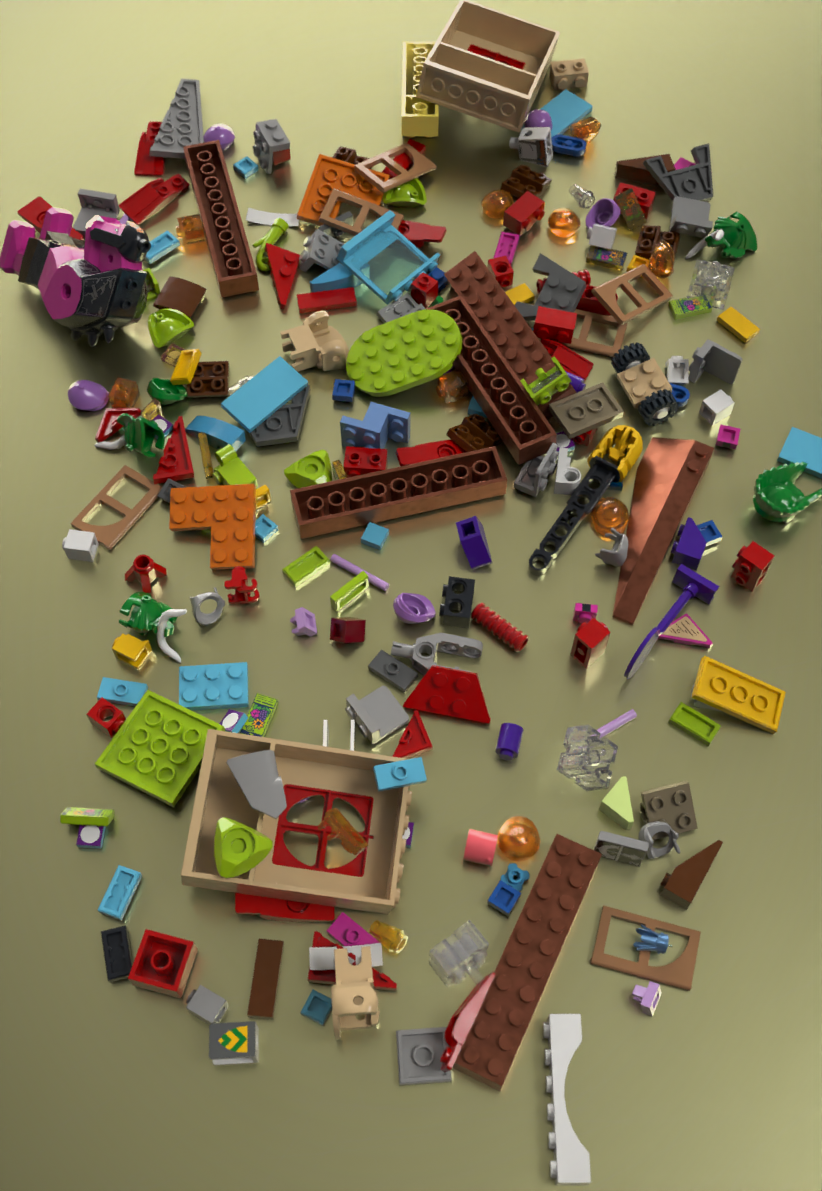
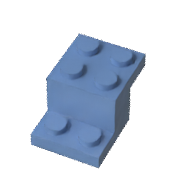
M371 402L363 421L342 416L340 421L342 447L384 449L388 438L396 442L408 443L410 439L411 413Z

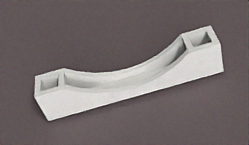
M549 1014L547 1022H543V1037L548 1038L549 1049H544L545 1065H549L550 1076H546V1092L551 1093V1104H547L548 1121H552L553 1132L548 1133L549 1149H554V1161H550V1177L555 1178V1186L589 1185L591 1183L589 1152L581 1144L571 1126L564 1097L568 1065L582 1042L581 1014Z

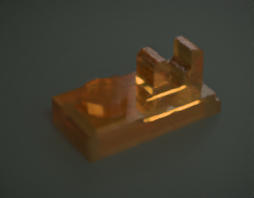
M337 808L328 810L325 813L324 820L318 825L319 830L324 829L326 826H331V834L327 839L330 841L338 836L342 841L341 845L347 852L353 853L354 856L363 852L369 846Z

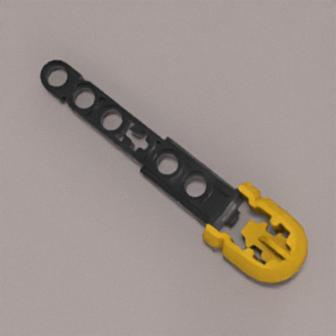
M618 425L605 433L595 450L588 457L587 462L590 470L566 502L568 505L541 541L539 549L536 548L529 559V570L531 573L542 575L547 572L553 563V559L559 555L584 517L591 513L612 481L621 483L643 450V441L637 430L630 426ZM606 454H609V458L616 462L619 459L622 460L620 461V465L616 466L604 460L603 457ZM591 482H597L600 485V487L597 489H591L588 486V484ZM581 497H585L589 500V502L585 505L579 504L577 500ZM573 514H575V515H576V518H575V517H572V519L569 521V524H568V523H567V522H568V517H569V516H572ZM563 528L567 531V534L558 536L555 531ZM552 544L556 549L553 552H547L544 550V547ZM540 560L545 565L542 568H535L532 564L534 561Z

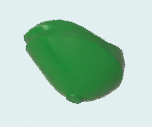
M152 378L147 387L150 398L152 400L155 398V402L158 405L171 404L187 397V391L183 385H173L168 379Z

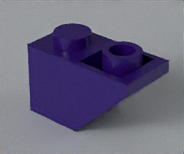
M477 516L456 522L460 542L471 569L474 570L492 564L485 531Z
M688 517L686 524L680 525L677 533L680 540L679 542L674 541L670 553L674 554L673 563L683 564L697 571L707 542L693 519Z

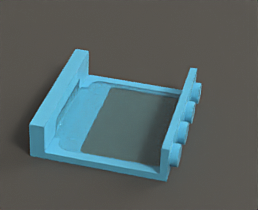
M391 210L341 246L337 256V260L387 305L393 300L397 301L405 290L407 292L411 290V283L422 272L425 274L432 272L438 266L437 261L440 257V254L436 253L429 259L392 226L395 214Z

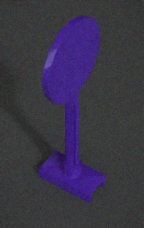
M681 564L672 580V583L683 589L681 596L658 626L653 628L643 640L628 664L624 676L630 679L648 656L657 638L667 630L690 599L696 596L705 603L710 604L719 588L718 585Z

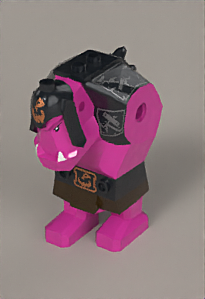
M52 207L47 210L39 238H35L36 230L30 223L13 220L7 228L0 255V269L5 273L17 274L19 276L18 282L39 289L51 318L63 326L70 327L72 330L71 338L74 341L85 334L88 335L89 345L94 347L98 342L99 336L103 333L105 341L110 343L114 338V332L118 328L137 323L141 319L146 308L148 296L145 281L147 272L142 270V261H144L147 252L151 248L148 235L143 228L132 221L121 224L116 218L96 215L86 223L85 241L69 237L74 218L66 209Z

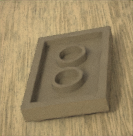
M603 382L549 404V411L569 439L619 419L624 414V411Z

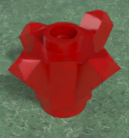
M139 555L125 573V581L133 582L138 580L142 584L143 592L151 593V583L157 577L167 576L166 568L155 563L148 555Z

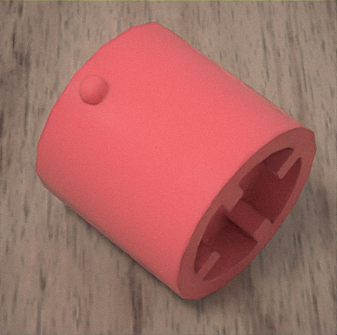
M469 829L463 860L492 866L498 835Z

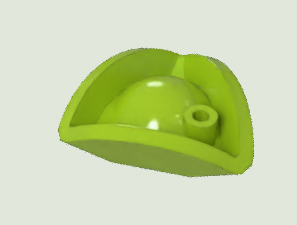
M415 178L385 192L383 202L395 207H417L425 205L427 198L423 185Z
M171 308L160 309L152 313L148 318L150 336L157 348L173 343L194 327L193 321L187 315Z
M323 449L313 452L284 470V474L297 488L331 482L332 469L329 455Z
M222 817L217 822L214 854L218 873L224 878L236 877L253 869L269 854L273 847V842L270 838L249 826L226 817Z

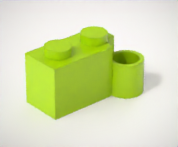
M230 444L215 452V457L220 465L213 469L214 473L212 475L218 484H255L256 489H258L256 477L238 458L236 451Z

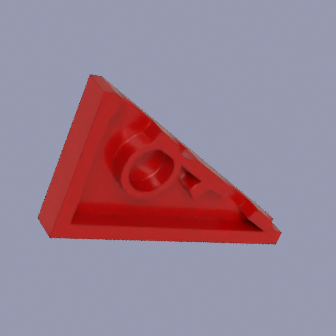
M266 243L264 250L267 252L273 286L276 287L277 301L280 309L284 310L300 261V254Z
M179 416L174 423L171 438H168L163 451L164 454L159 460L157 473L153 475L154 484L166 483L168 478L173 481L194 478L182 416Z
M314 931L312 947H337V949H343L342 946L337 943L334 944L322 936L320 932ZM348 953V956L355 960L352 965L356 966V955ZM309 966L308 982L336 985L335 970H310ZM372 968L374 989L397 990V983L384 973H380Z

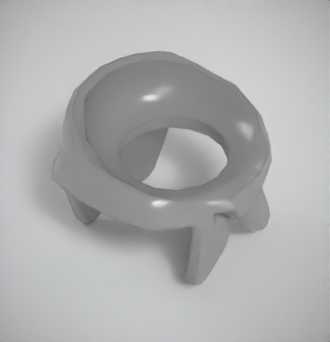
M611 528L613 534L607 533L605 537L615 541L612 549H601L600 553H596L595 556L600 558L605 564L620 567L627 558L628 539L625 534H620L617 530Z
M216 587L213 588L214 592L189 597L193 616L199 624L208 625L214 623L222 614L225 601L218 594ZM208 599L215 600L217 607L212 613L206 614L200 611V605L203 601Z
M654 821L647 823L641 828L638 839L649 843L647 851L649 859L663 856L669 853L673 847L678 854L680 853V848L676 842L679 834L667 823ZM657 832H666L669 836L668 843L662 848H654L653 835Z

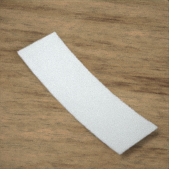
M248 208L246 216L247 221L272 226L276 218L285 220L288 226H298L299 219H297L298 213L279 214Z
M381 943L343 946V948H347L348 953L356 955V965H359L361 962V947L370 946L372 967L383 965ZM309 947L310 970H335L334 949H337V947ZM348 956L349 963L352 965L355 960Z

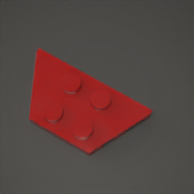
M432 665L403 704V707L489 724L491 721L478 674Z

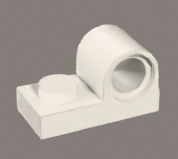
M567 448L559 449L554 494L572 495L581 481V472L577 468L570 467L571 457H567Z

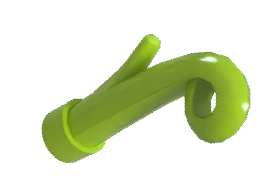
M276 218L269 232L253 244L254 248L261 245L255 261L257 267L262 271H270L268 264H264L268 263L267 252L264 250L266 243L274 245L289 227L287 222L281 218Z

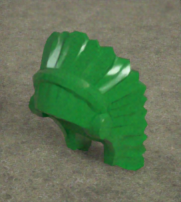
M796 462L794 464L791 463L789 466L787 464L780 465L777 468L772 467L770 471L764 469L763 474H759L754 486L753 503L756 511L764 519L789 523L798 512L805 510L809 504L822 496V488L808 496H804V493L794 485L795 481L806 469L808 463Z

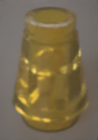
M379 920L374 921L369 930V933L389 952L399 953L404 948L408 936L404 934V930Z

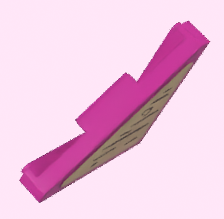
M687 613L673 621L667 630L657 638V640L666 639L672 640L674 643L705 646L706 648H711L713 645L712 641Z

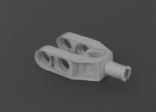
M437 633L417 638L416 644L414 643L413 645L393 641L391 656L409 658L412 661V667L425 676L432 665L440 666L435 663L437 651L469 658H479L482 655L483 643L472 638ZM421 653H428L430 656L424 657ZM455 666V668H451V669L461 670V669H459V667H456V666Z

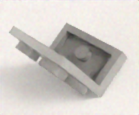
M277 119L256 122V130L253 133L255 145H253L254 156L259 159L261 168L267 174L271 173L273 152L290 149V141Z
M86 189L79 190L78 197L82 208L73 225L76 231L85 234L86 223L96 215L117 219L120 209L116 194Z
M676 196L673 200L669 231L705 238L713 228V221H709L710 203Z
M316 229L311 236L306 237L303 243L305 249L299 258L301 261L299 269L306 272L315 262L329 270L338 263H341L337 260V256L344 243Z
M707 339L701 348L697 347L692 355L694 360L689 366L690 374L688 380L695 383L701 374L706 371L729 384H733L741 366L742 358L736 353Z
M552 443L545 457L539 456L525 463L514 482L513 488L537 497L540 490L544 491L548 482L547 477L553 475L557 466L555 462L559 452L556 451V443Z
M386 686L379 687L360 700L354 694L346 698L347 708H345L347 715L351 720L356 721L359 731L363 737H367L372 745L409 721L408 714Z

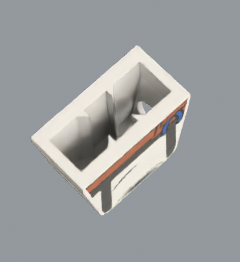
M551 127L523 128L519 138L511 137L509 147L519 149L521 161L548 167L553 156Z

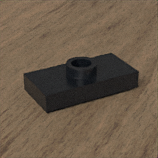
M126 925L101 931L109 983L128 978L133 962Z

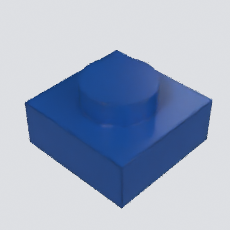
M436 267L428 275L438 281L439 293L449 284V281L444 275L445 272Z
M335 379L332 399L353 402L355 381Z
M713 520L697 525L707 542L706 546L721 541L723 536Z
M500 880L489 897L487 904L509 916L521 893Z

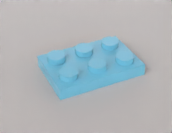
M247 662L180 666L179 705L191 711L249 707Z

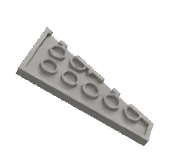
M181 79L175 97L172 99L170 108L167 110L162 121L160 131L155 137L153 146H151L149 156L185 159L183 146L204 143L199 80Z

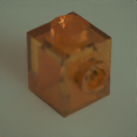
M200 214L177 218L179 226H175L178 238H182L183 245L205 241Z
M457 369L438 377L436 391L438 396L442 397L445 403L448 404L468 396L469 383L461 370Z
M117 377L108 395L112 408L134 407L140 395L137 382Z

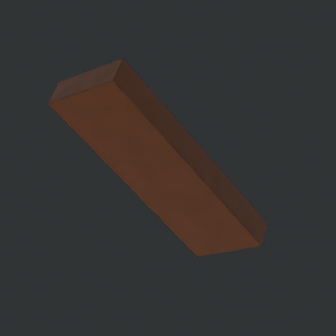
M258 940L247 1013L248 1017L274 1019L284 941Z

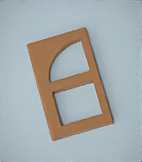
M404 143L354 166V170L382 193L436 169V165L408 143ZM405 152L411 158L413 167L407 171L391 158ZM383 163L398 176L384 182L368 170V168Z
M334 188L320 215L319 222L356 236L363 231L361 228L369 212L380 218L389 209ZM337 200L361 209L353 226L330 217ZM392 211L395 214V218L391 225L398 230L404 215Z
M645 264L591 290L592 294L620 325L654 309L673 297ZM643 276L660 297L647 303L629 282ZM619 287L638 307L626 315L620 310L616 301V290Z
M575 309L574 313H578L577 318L584 319L579 338L573 337L571 344L558 343L569 348L614 358L613 355L619 353L618 350L622 346L628 322L620 325L613 317ZM592 321L618 327L613 347L586 341Z
M124 465L71 522V526L78 531L95 533L98 543L111 550L154 503L163 487L154 484L152 480ZM125 477L149 490L133 509L109 496ZM101 503L124 516L122 520L105 526H96L84 522Z
M603 905L590 962L593 965L690 991L692 989L701 932ZM611 917L638 925L642 924L653 931L656 929L688 938L686 948L681 956L674 962L664 966H648L651 951H640L638 962L604 953Z

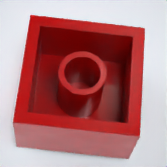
M145 929L128 979L133 986L181 999L198 949L193 941Z

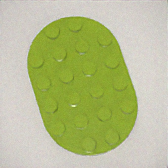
M424 309L410 313L365 331L349 350L346 360L347 374L351 381H355V387L359 391L368 393L370 396L383 397L396 394L445 374L453 366L452 363L457 355L461 353L462 335L453 318L444 312Z

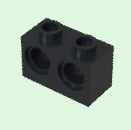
M449 576L448 585L444 584L442 597L446 598L445 604H440L439 616L443 617V625L469 628L475 579ZM455 591H460V592H462V593H461V594H456V593H454V592H455ZM458 610L459 613H452L451 611Z

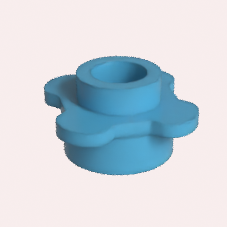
M511 863L508 865L506 874L501 876V881L520 892L524 882L529 880L530 874L526 870L519 869L517 864Z

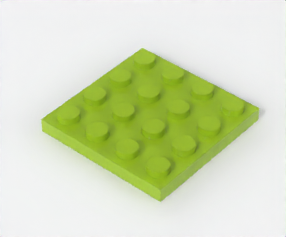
M147 690L98 758L95 766L119 780L175 807L201 768L208 729L225 731V728L200 714Z

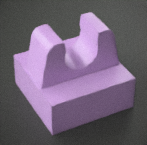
M303 607L296 609L295 616L290 619L291 623L297 625V628L293 629L292 633L297 636L306 634L310 637L318 634L315 614Z
M651 981L647 988L635 985L632 992L633 1000L641 1003L643 1013L653 1016L662 994L660 985Z

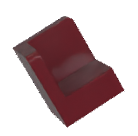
M353 617L331 618L330 640L342 643L364 642L366 620Z

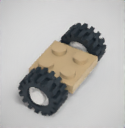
M636 342L635 345L634 343H630V346L625 345L624 349L620 348L618 350L619 353H615L613 355L614 358L611 359V364L617 373L620 384L634 408L639 407L638 411L648 426H656L657 423L660 425L664 420L667 422L668 418H672L674 416L673 413H677V409H679L678 403L672 395L671 385L655 358L650 359L643 344Z

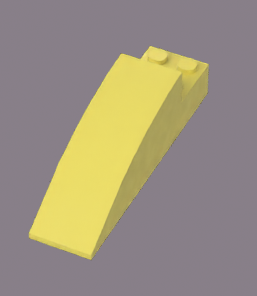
M403 42L402 136L409 138L415 136L438 137L439 105L416 97L423 64L436 42Z

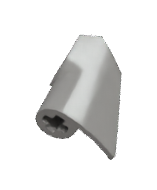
M264 750L227 760V765L251 808L277 819L287 808L282 779L278 774L274 751Z

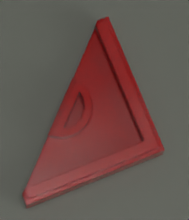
M106 408L95 440L102 442L119 431L123 425L117 422V418L123 413L132 415L135 419L141 415L140 408Z
M418 710L414 711L392 757L407 759L433 750Z

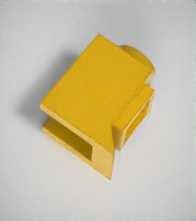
M122 633L120 637L114 640L112 645L116 659L136 669L141 667L152 651L149 640L141 641L130 634L125 635Z

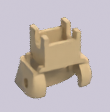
M326 311L314 312L305 318L303 325L280 332L282 339L290 337V341L282 343V350L284 353L291 351L290 357L292 360H295V363L291 364V366L297 372L317 366L318 369L321 368L322 371L346 370L349 349L342 335L332 326H328L329 315Z
M370 946L361 947V962L356 966L349 963L347 948L334 949L336 985L331 986L333 1027L336 1040H341V1031L371 1028L378 1024L379 1000L373 986ZM365 1014L363 1020H358L355 1016Z

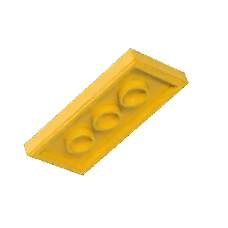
M704 656L700 661L691 698L774 734L778 730L786 692Z

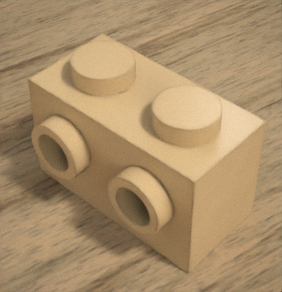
M585 58L550 62L549 78L553 90L587 87L589 71Z

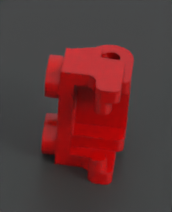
M242 566L234 567L231 580H227L224 583L225 589H235L234 595L228 594L229 604L254 603L260 598L256 579L253 578L251 580L253 585L248 586L246 569ZM250 592H254V595H255V596H254V597H250V596H251V593H250Z

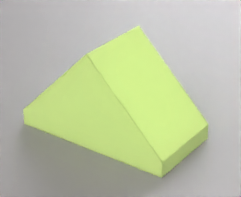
M625 776L619 779L601 801L599 810L625 830H631L634 819L627 777Z

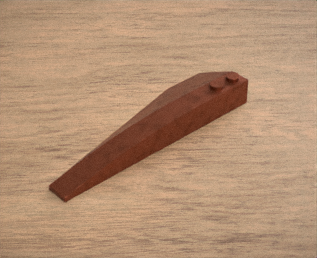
M652 437L637 467L626 532L628 539L627 558L620 569L612 617L631 625L634 624L708 467L714 447L696 440Z

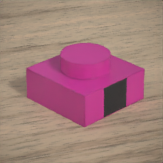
M720 424L716 445L736 450L740 428Z
M575 603L573 621L588 623L593 617L596 619L598 605Z

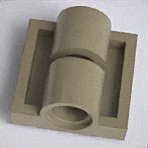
M682 781L641 792L642 803H640V812L645 825L654 821L665 822L678 834L698 829L689 782ZM663 831L657 832L653 835L652 839L656 840L667 837L668 834Z

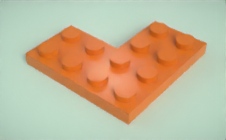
M319 154L300 205L297 219L318 226L323 225V223L319 222V218L334 188L379 206L381 205L384 193L354 170L355 164ZM368 169L384 182L390 178L388 174ZM337 200L330 214L331 218H337L342 205L341 201Z
M255 484L171 488L169 529L171 531L211 529L210 568L212 570L233 569L236 566H242L245 569L255 568Z

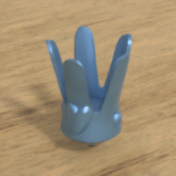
M642 924L641 927L644 929H636V932L642 935L641 940L643 941L633 944L634 947H637L636 951H656L658 954H665L668 946L673 947L672 944H668V934L663 932L656 933Z

